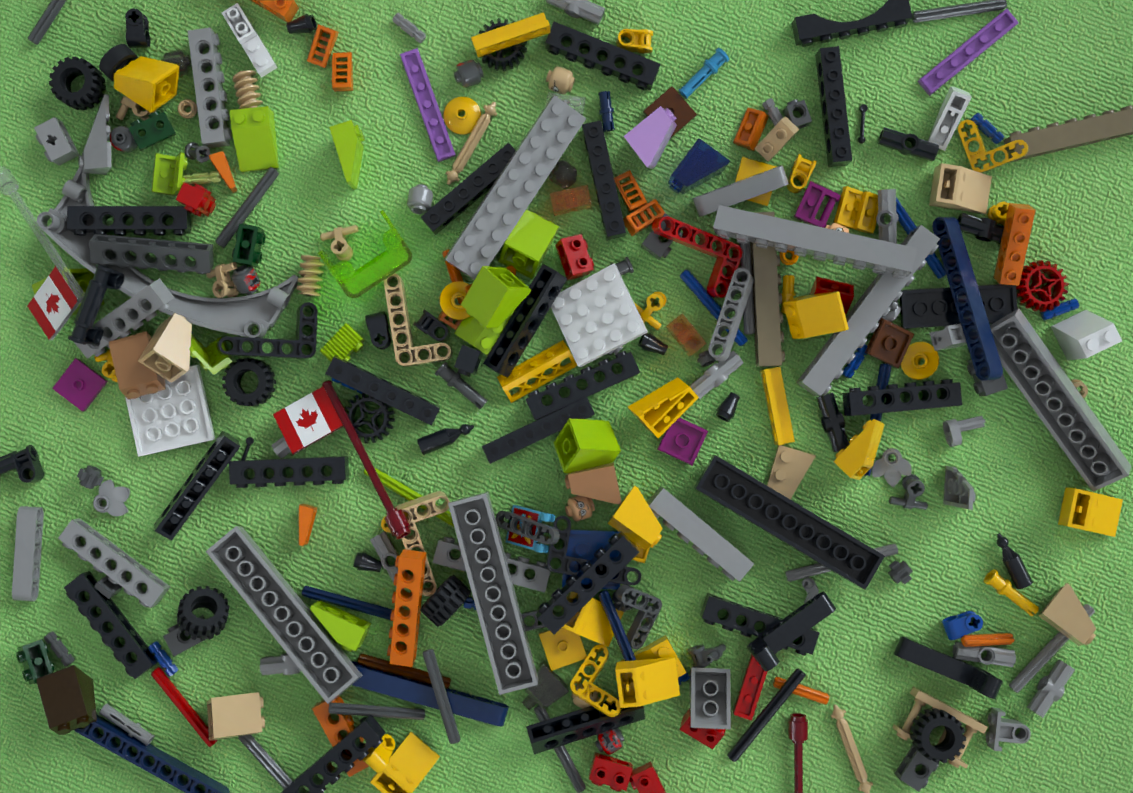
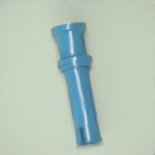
M717 48L716 53L709 60L706 59L704 61V66L679 89L680 94L685 99H688L711 74H716L718 69L730 60L728 55L721 48Z

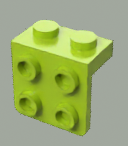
M180 152L176 157L155 154L151 192L176 196L179 193L183 182H185V177H182L183 170L187 168V158H184V153Z
M191 333L190 355L193 358L197 357L199 359V363L204 370H209L214 375L220 370L227 368L233 362L231 355H222L217 350V342L222 337L204 347ZM223 341L221 344L222 349L229 351L226 341Z

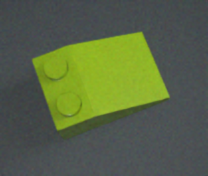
M268 106L230 110L231 129L240 171L267 170L270 167L274 169L279 168L274 112Z
M352 120L329 128L346 182L355 190L358 187L364 150L362 141H365V138L359 126L355 125Z
M322 601L315 602L310 608L336 642L342 645L343 649L352 652L353 650L356 651L363 644L372 623Z

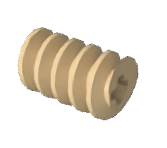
M254 70L240 71L232 78L235 83L234 88L237 90V103L241 105L239 109L254 108L263 103L262 100H256V98L261 97V93L255 92L260 87L253 85L258 82L257 78L251 77L256 75Z
M302 255L301 259L306 262L299 265L305 270L298 272L303 276L297 279L302 284L296 286V289L301 291L298 294L320 296L315 290L322 287L316 283L323 280L318 277V274L324 273V271L319 269L320 266H325L324 263L320 262V259L323 258Z

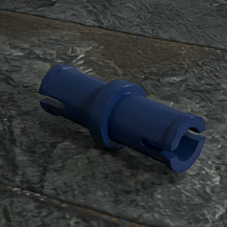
M610 91L598 93L601 108L599 115L602 116L603 132L615 130L613 122L614 108L611 105Z

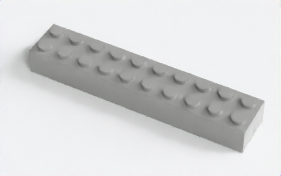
M555 95L550 98L445 256V261L473 280H475L482 266L490 265L586 120L584 116Z
M722 205L718 206L713 226L715 234L725 240H729L731 237L737 239V242L742 244L753 242L760 248L771 246L775 247L776 251L786 253L787 250L794 251V255L806 257V254L812 255L815 260L825 261V259L833 260L834 264L842 266L848 263L852 264L853 268L864 270L866 267L873 269L872 272L877 274L893 273V277L904 279L905 276L908 277L911 274L918 249Z
M922 225L911 230L901 244L918 248L911 274L908 277L905 276L904 279L895 278L892 276L893 273L888 272L878 274L846 316L849 329L833 333L796 382L813 396H822L829 392L832 387L830 383L842 375L844 371L842 370L843 366L846 363L849 364L856 356L854 354L855 350L861 349L867 341L865 337L870 332L873 333L879 326L877 321L889 313L891 310L890 304L894 301L896 302L903 294L902 288L909 286L914 280L913 274L917 270L920 271L927 262L924 259L936 251L939 246L937 242L940 238Z
M1018 308L992 323L990 328L1001 364L1090 489L1094 492L1129 476L1131 464L1021 310Z
M489 492L451 501L448 505L499 695L538 685V675Z
M235 526L206 551L327 704L333 702L363 676L243 527Z

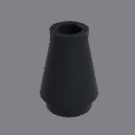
M308 14L286 24L289 34L313 33L317 29L314 16Z
M651 333L642 335L638 343L642 350L664 355L668 348V345Z
M730 392L728 397L716 409V416L726 422H730L734 418L740 397Z
M357 552L353 567L357 568V570L380 573L382 563L365 552Z

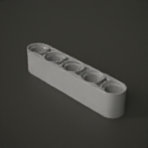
M782 165L693 198L700 217L717 211L719 205L729 207L786 186L789 182Z
M738 268L732 276L709 345V354L718 362L725 361L730 355L754 283L753 276L746 268ZM742 276H748L746 281L739 282ZM741 293L739 300H733L736 294ZM735 311V316L728 319V313ZM729 329V334L721 337L722 331ZM722 347L723 352L720 355H715L716 349Z
M21 506L17 512L12 582L13 600L36 601L38 597L44 519L42 507Z

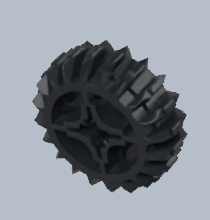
M498 18L497 23L494 24V21L491 20V26L489 27L484 24L485 31L480 30L479 34L508 25L509 21L506 18L504 23H501V19ZM527 41L496 51V57L491 54L481 56L483 57L482 62H488L489 68L495 65L496 71L499 70L500 66H502L503 71H506V66L508 65L510 69H513V63L519 65V59L525 58L523 53L527 52L525 47ZM506 53H512L510 56L503 58Z
M363 392L362 399L359 395H355L357 402L350 399L349 403L352 407L345 406V409L349 410L347 415L360 441L364 437V443H369L371 437L372 443H376V436L379 440H383L382 433L386 436L390 434L386 428L393 429L389 421L395 422V418H390V415L395 414V411H388L392 406L385 405V403L371 396L367 397V394ZM372 401L381 408L371 411L365 405V402ZM360 407L361 417L355 422V412ZM367 412L368 414H375L371 418L372 423L364 421L367 418ZM384 413V422L379 429L377 418ZM367 424L373 429L374 433H365L358 427Z

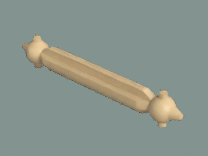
M496 102L484 105L485 113L480 116L453 163L452 171H446L445 173L448 185L455 181L459 182L458 173L463 171L487 129L491 116L497 115Z
M835 704L831 718L837 719L836 726L855 777L860 782L858 791L870 793L873 783L867 781V773L850 727L843 718L846 711L845 709H840Z

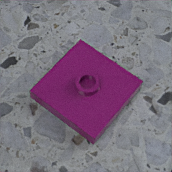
M75 358L52 389L82 412H85L108 381L80 359Z
M679 417L665 431L657 450L693 466L708 431Z

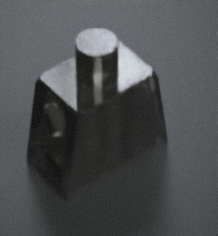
M544 661L536 670L539 679L538 685L525 688L529 695L522 703L528 710H531L536 704L545 709L569 692L568 685L554 671H551Z

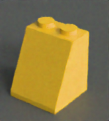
M140 56L114 73V89L152 113L177 95L180 66Z
M634 486L607 524L619 532L622 531L630 540L646 550L649 547L653 548L662 537L660 532L663 528L638 487Z

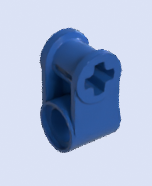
M966 611L943 619L942 624L948 639L956 640L964 635L979 631L983 627V619L973 611ZM973 617L974 620H973V624L971 625L970 622H971V618Z

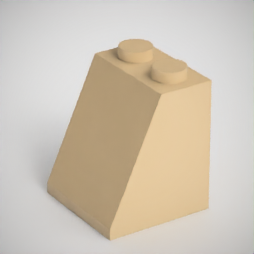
M176 313L171 315L158 326L138 362L171 383L187 373L190 366L189 348L191 346L192 324L182 315Z
M1066 583L1041 612L1039 617L1076 645L1090 644L1096 636L1094 634L1096 627L1072 587Z
M259 692L209 699L207 701L209 741L261 733L262 728H265V718L261 716V708H263L264 703L263 697H260Z

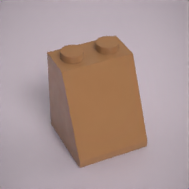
M147 331L109 341L119 390L128 400L166 389L165 378L138 362L152 338Z
M614 462L565 475L566 488L571 489L572 494L609 503L622 504Z

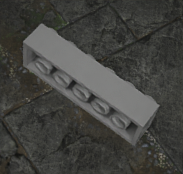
M660 486L647 502L657 519L661 516L664 519L662 521L663 524L672 531L677 529L679 531L677 535L687 544L691 541L693 543L692 548L702 556L707 554V560L717 569L721 566L723 568L721 572L732 581L737 579L740 582L754 565L750 559L663 487Z

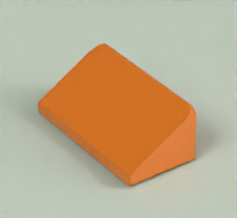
M747 108L733 143L755 151V147L768 121V115L764 111Z

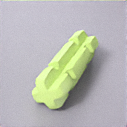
M218 171L182 176L185 177V183L191 186L193 184L199 185L211 183V181L213 183L221 181Z

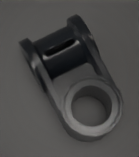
M132 8L128 10L125 16L126 42L128 47H150L148 18L138 9Z
M425 309L418 322L413 324L438 342H446L450 338V330ZM440 328L445 329V335L442 338L436 336V332Z
M385 311L366 315V324L372 344L378 349H387L391 344V338ZM380 336L385 338V340L382 341L383 344L377 342V340H380Z

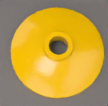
M457 97L446 105L443 114L444 122L448 129L456 134H469L479 120L481 110L478 104L471 98ZM460 111L465 112V115L463 117H460L458 115Z
M462 281L452 282L442 290L440 306L448 317L455 320H463L470 317L461 304L457 305L455 303L456 298L461 299L463 302L466 296L465 287L469 285L468 283Z
M915 342L909 345L901 362V368L912 379H926L937 370L939 355L931 344ZM921 359L925 360L923 365L919 364Z

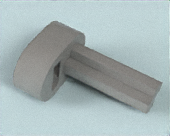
M983 416L960 421L956 419L944 421L943 430L947 444L950 447L961 445V432L985 427L984 423L986 422Z

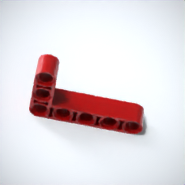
M668 216L656 218L652 223V230L657 235L717 258L707 285V292L714 298L726 297L732 276L738 269L742 257V248L738 244ZM662 221L666 224L665 230L661 228ZM679 228L683 231L682 237L678 235ZM696 235H698L700 239L698 244L695 242ZM713 242L716 243L715 251L712 249ZM730 248L733 251L732 257L729 256ZM723 267H725L727 270L725 276L722 272ZM717 285L720 286L719 293L716 292Z

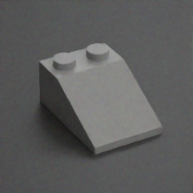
M691 667V728L731 729L730 669Z

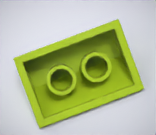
M514 311L498 328L486 329L479 325V321L475 317L470 316L462 320L454 334L488 356Z

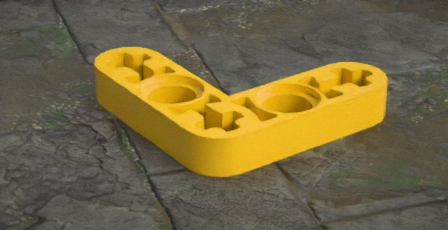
M963 120L958 125V133L971 168L974 171L980 173L989 171L1019 159L1028 152V144L1023 140H1015L986 152L975 122ZM966 123L973 127L970 129L971 135L973 136L976 133L977 136L967 141L965 138L969 137L968 133L962 131ZM972 141L979 143V149L976 152L969 150V144ZM1017 143L1021 146L1024 145L1021 154L1013 152L1011 153L1013 157L1009 159L1006 147H1009V150H1013L1016 148ZM997 151L1005 153V159L1002 162H997L994 159V154ZM990 154V160L994 165L990 166V163H986L983 165V169L976 167L978 159L986 161L988 160L987 155Z
M598 644L592 648L571 680L570 688L572 693L605 715L615 717L621 711L619 700L593 684L609 658L607 647ZM601 650H602V651H603V654H604V657L600 656V657L598 658V660H597V663L599 664V666H598V665L594 662L595 659L597 658L596 652H601ZM586 666H593L595 672L592 675H587L584 672ZM580 675H582L589 681L584 680L582 683L583 689L579 688L577 691L575 684L581 683L582 677ZM593 692H599L601 699L594 702L590 699V695ZM605 697H607L606 703L610 705L615 703L616 710L612 709L611 712L609 711L608 705L603 703Z

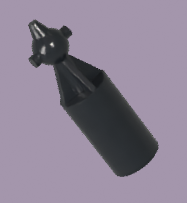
M462 424L459 429L444 428L417 439L422 454L425 455L451 445L461 434L468 435L474 428V425Z
M998 533L997 545L1002 548L1003 563L1016 589L1030 586L1033 581L1020 555L1008 546V539Z

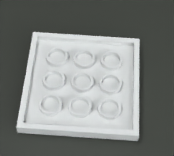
M615 264L560 292L551 306L578 367H582L648 333Z
M199 365L190 366L187 373L172 383L165 379V390L140 396L136 399L128 400L126 398L138 457L215 440Z

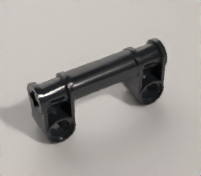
M100 264L95 266L97 269L93 279L89 281L86 293L74 320L73 332L68 336L69 340L83 345H96L101 341L104 331L102 328L93 325L107 288L118 290L125 279L123 273Z
M32 445L26 446V449L21 451H13L0 457V475L16 469L19 479L26 483H36L44 477V470L40 464L38 453ZM31 470L33 471L32 478H30L29 476Z

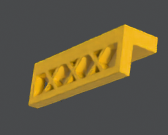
M543 12L473 36L471 40L477 57H481L550 33V24Z
M564 340L515 366L508 378L499 375L497 379L512 403L578 365ZM569 357L570 363L565 366L560 365L564 359ZM548 368L553 369L551 374L543 375ZM537 378L533 384H527L529 379ZM514 387H520L517 393L510 394L509 390Z
M775 367L760 370L774 444L779 446L795 442L781 368Z

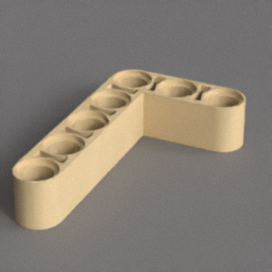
M396 273L387 274L384 278V288L396 362L404 367L449 360L453 351L446 343L413 347L403 280ZM392 278L398 279V284L395 287H390L389 281ZM399 296L401 303L398 306H393V298ZM398 315H403L404 322L401 325H396L395 318ZM401 334L407 336V341L404 344L398 342V337ZM441 347H447L448 354L445 357H440L438 354ZM422 350L429 352V357L426 360H421L420 358ZM403 353L410 355V360L407 363L401 361Z
M437 491L395 507L397 510L401 509L408 513L406 518L411 526L409 529L414 530L411 536L402 538L405 549L411 550L414 547H419L420 552H425L415 522L444 513L449 509L448 503L450 501L444 492ZM438 499H445L442 505L438 506L435 504ZM425 505L427 507L425 511L418 512V506ZM426 556L424 583L430 582L432 584L429 588H423L422 595L428 597L436 592L437 587Z

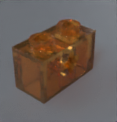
M588 185L550 193L554 216L591 208L592 203Z
M683 313L666 326V329L689 357L706 344Z

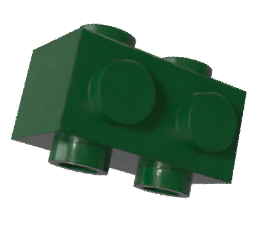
M156 111L149 114V119L145 121L138 119L130 123L131 127L128 129L140 151L176 135L165 112L160 113ZM162 123L164 127L158 128L157 124ZM141 131L146 132V135L140 136L139 133Z
M239 223V228L236 231V245L232 252L233 262L239 265L258 268V263L260 264L262 261L261 246L264 245L266 239L263 229Z
M42 639L17 648L16 657L18 662L23 664V678L29 684L37 683L36 679L54 672L53 663L49 661L47 655V645Z

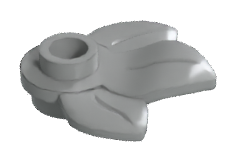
M894 448L887 449L883 453L882 458L875 461L872 468L873 477L884 475V478L892 487L900 481L901 475L909 476L912 472L909 461L903 459L901 453ZM894 454L896 460L889 461L888 456Z
M111 479L100 485L99 495L94 498L93 506L98 512H108L112 516H122L129 511L124 502L129 498L130 489L127 487H115ZM103 499L107 502L106 506H103L101 503Z

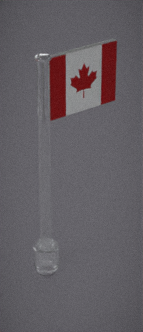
M0 166V192L11 197L56 265L27 305L47 338L53 340L78 305L82 303L85 293L44 231L38 226L36 219L17 192L19 183L11 171Z

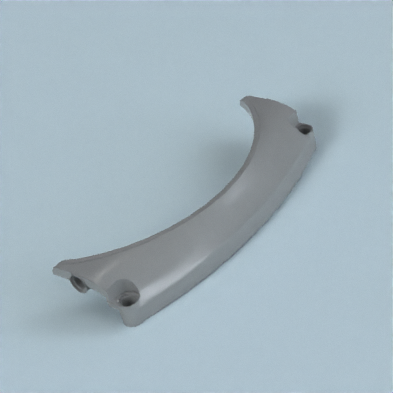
M79 167L73 180H68L64 184L62 189L64 196L55 209L50 208L48 212L40 213L37 217V224L70 256L95 274L97 269L95 266L98 263H91L89 241L94 233H87L86 236H77L67 229V206H94L90 190L89 173H82V167ZM90 217L87 220V226L93 224V217ZM52 218V223L48 226L47 222ZM110 264L106 266L124 274L125 279L119 290L131 297L155 282L133 266L124 268ZM293 275L283 283L268 290L234 298H204L187 295L168 288L175 298L168 302L170 306L162 312L168 315H173L174 313L182 315L188 322L212 330L248 338H263L269 327L275 325L281 313L288 305L291 295L298 284L297 279L299 277ZM257 325L259 331L256 335H253L251 329Z

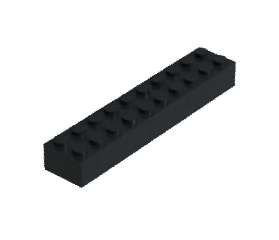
M716 455L711 457L694 486L695 490L866 590L885 557L883 554Z

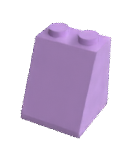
M660 106L624 135V138L645 166L650 169L657 165L677 126L674 122L677 118L668 108L664 109Z

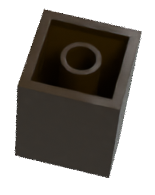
M75 665L36 679L49 729L58 735H65L72 730L87 727L90 723L97 721L93 679Z

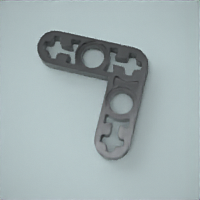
M624 584L618 588L616 598L625 605L639 610L626 635L630 646L633 649H639L643 646L661 610L662 602L652 594ZM642 595V600L636 604L638 597ZM647 618L646 623L641 626L642 620Z

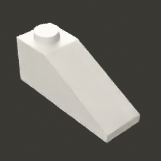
M953 86L950 87L928 139L929 142L938 144L939 149L946 150L972 98L969 92Z

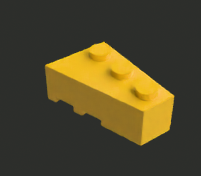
M677 377L629 405L628 408L652 434L659 438L699 397L690 386Z

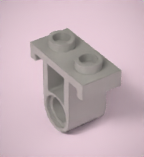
M991 707V713L988 714L989 732L986 733L987 746L994 751H1002L999 741L1022 744L1030 739L1031 732L1026 725L1015 719L1001 718V716L1006 715V712L1000 708ZM1020 728V733L1015 735V730Z

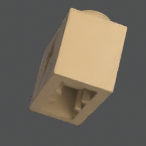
M785 116L755 147V150L769 162L800 129Z

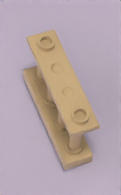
M913 687L910 694L915 697V704L902 728L895 724L892 728L897 731L896 735L906 741L908 738L911 739L910 727L913 725L912 721L914 718H917L922 706L928 704L932 708L944 710L966 724L965 728H967L964 733L966 741L962 743L965 745L964 749L961 748L959 750L961 752L960 756L955 755V760H948V763L957 768L961 765L967 769L968 765L961 760V757L973 734L977 733V731L985 734L988 727L982 722ZM946 729L944 730L937 744H940L944 740L946 736Z

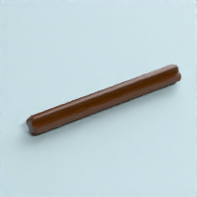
M366 654L359 655V665L432 685L427 671L389 664L390 661ZM442 676L445 689H448L451 679Z

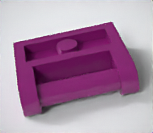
M810 181L794 218L810 225L825 228L833 207L841 196ZM826 196L829 200L820 220H817L815 216Z

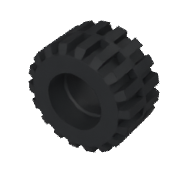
M67 57L64 58V62L61 60L57 62L59 65L57 67L54 66L52 68L54 72L50 73L49 77L52 80L49 81V85L53 87L51 91L58 100L76 110H79V108L87 110V107L91 109L94 107V103L99 104L101 102L99 98H103L104 93L102 91L106 90V86L103 84L105 79L95 66L85 59H79L78 57H72V59ZM84 75L85 82L83 87L77 92H71L72 81L76 77Z
M254 358L237 359L236 363L232 362L230 369L226 368L225 370L227 375L222 378V380H225V384H222V386L227 390L225 392L226 396H230V400L238 405L259 406V404L265 403L266 399L272 397L270 395L271 392L275 391L273 385L276 384V380L273 379L275 374L271 372L272 368L266 365L265 362ZM253 371L258 377V387L254 392L248 394L241 387V378L246 372Z
M452 575L427 599L420 611L437 627L441 626L466 601L471 590L455 575Z
M199 586L197 590H189V594L185 593L183 599L179 602L177 624L180 625V631H185L184 635L187 637L191 635L193 640L200 638V641H205L206 637L209 640L213 639L214 634L218 636L227 623L229 614L227 598L224 599L222 592L218 593L216 588L211 590L210 586H206L205 589ZM197 608H207L212 611L214 616L208 619H200L192 611Z
M932 708V711L926 709L924 710L925 714L920 712L918 714L919 718H914L912 721L915 725L910 727V730L913 732V734H910V738L913 740L912 744L917 748V751L936 763H939V761L947 763V759L953 761L955 760V755L960 756L961 752L959 750L961 748L964 749L965 745L962 743L966 741V736L963 735L965 729L961 727V722L946 711L938 710L937 708ZM937 726H944L946 729L944 740L940 744L931 745L929 741L931 731Z

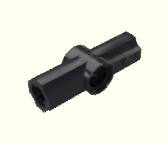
M886 127L882 129L878 139V144L898 150L903 155L910 154L931 162L934 161L939 150L938 144L920 139L915 134H904ZM905 141H909L912 148L906 147Z
M966 213L959 215L957 220L961 231L975 235L974 237L981 241H993L1001 244L1004 226L997 224V221L989 218H977Z
M829 393L816 397L822 415L821 423L825 433L828 434L833 452H838L843 448L846 449L849 446V442L844 429L845 421L842 413L838 410L834 394Z

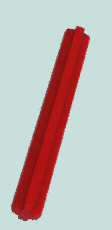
M160 667L156 668L151 673V676L207 746H213L218 740L209 741L207 725Z

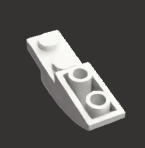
M236 3L223 11L222 15L261 78L278 68L240 5Z

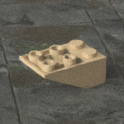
M941 163L934 169L929 206L986 214L992 176L962 166Z

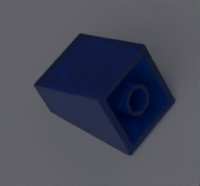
M698 138L671 175L668 184H670V188L674 192L685 194L721 174L726 169L730 160Z

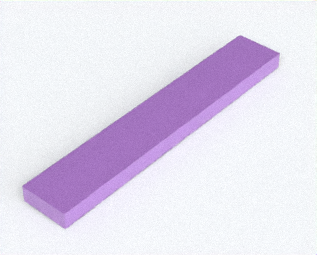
M1006 8L917 82L930 96L1019 22Z
M418 48L400 54L437 161L441 162L455 157V151Z

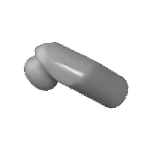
M897 301L890 304L891 310L885 317L881 318L890 322L897 318L901 311V306L898 305Z
M805 578L802 581V586L807 592L804 601L806 603L819 593V589L812 578Z

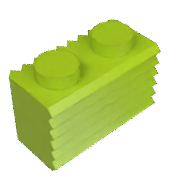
M345 323L320 349V352L330 361L336 355L349 362L351 360L350 355L354 351L358 353L364 347L363 342L365 339L349 324Z

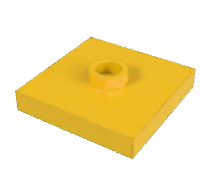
M561 628L555 635L550 630L539 633L551 671L586 659L587 655L580 635Z

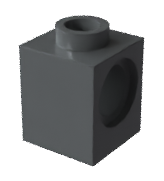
M798 99L787 103L783 110L784 116L798 129L809 126L812 120L805 100L798 102ZM792 111L800 112L801 117H794Z

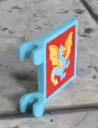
M513 505L512 507L513 513L541 523L542 521H555L554 514L518 505ZM521 520L517 522L518 530H520L523 525ZM534 525V526L532 527V534H533V535H536V534H537V526H536V525ZM510 531L507 532L506 543L531 549L539 553L549 552V545L538 543L535 540Z

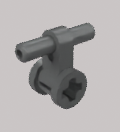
M906 475L902 480V486L906 490L904 498L891 496L889 503L903 506L906 509L917 508L926 510L928 507L927 502L915 500L916 497L923 494L925 490L924 484L916 475Z
M702 644L689 648L688 653L692 656L693 667L703 668L718 660L726 650V646L720 644L718 647L705 649V646Z

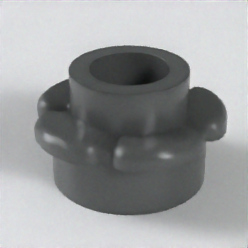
M709 351L700 353L697 359L701 367L709 366L716 361L709 354Z

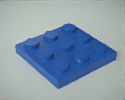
M571 529L566 556L592 560L595 557L594 553L600 547L604 548L609 543V538L615 533L618 534L619 531ZM613 550L609 556L615 558L620 552ZM572 561L569 568L575 573L578 571L579 565L577 562ZM562 574V588L566 585L565 582L571 575ZM584 578L581 583L588 585L591 583V579ZM608 582L602 589L618 590L620 584Z

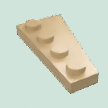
M779 445L767 486L791 499L816 455Z

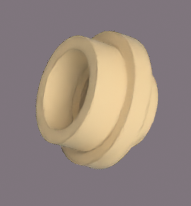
M185 99L179 103L178 112L183 118L190 119L197 114V105L194 101ZM187 107H191L190 112H186Z

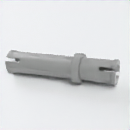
M108 703L99 712L100 715H103L129 733L128 736L131 738L135 737L146 746L155 737V735L143 729L140 723L133 722Z

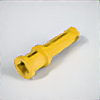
M993 569L987 573L984 583L990 584L999 595L1008 597L1030 616H1034L1038 612L1039 607L1012 587L1011 581L1002 578L997 570Z

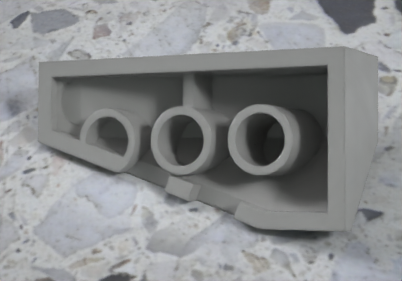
M104 94L82 156L79 155L78 165L82 167V173L107 175L112 168L111 142H107L110 137V126L107 125L110 116L109 95Z
M946 466L943 504L973 510V503L976 498L974 487L956 467Z

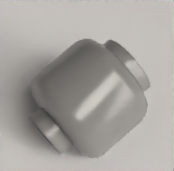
M423 184L412 187L409 190L407 206L415 214H425L432 207V191Z

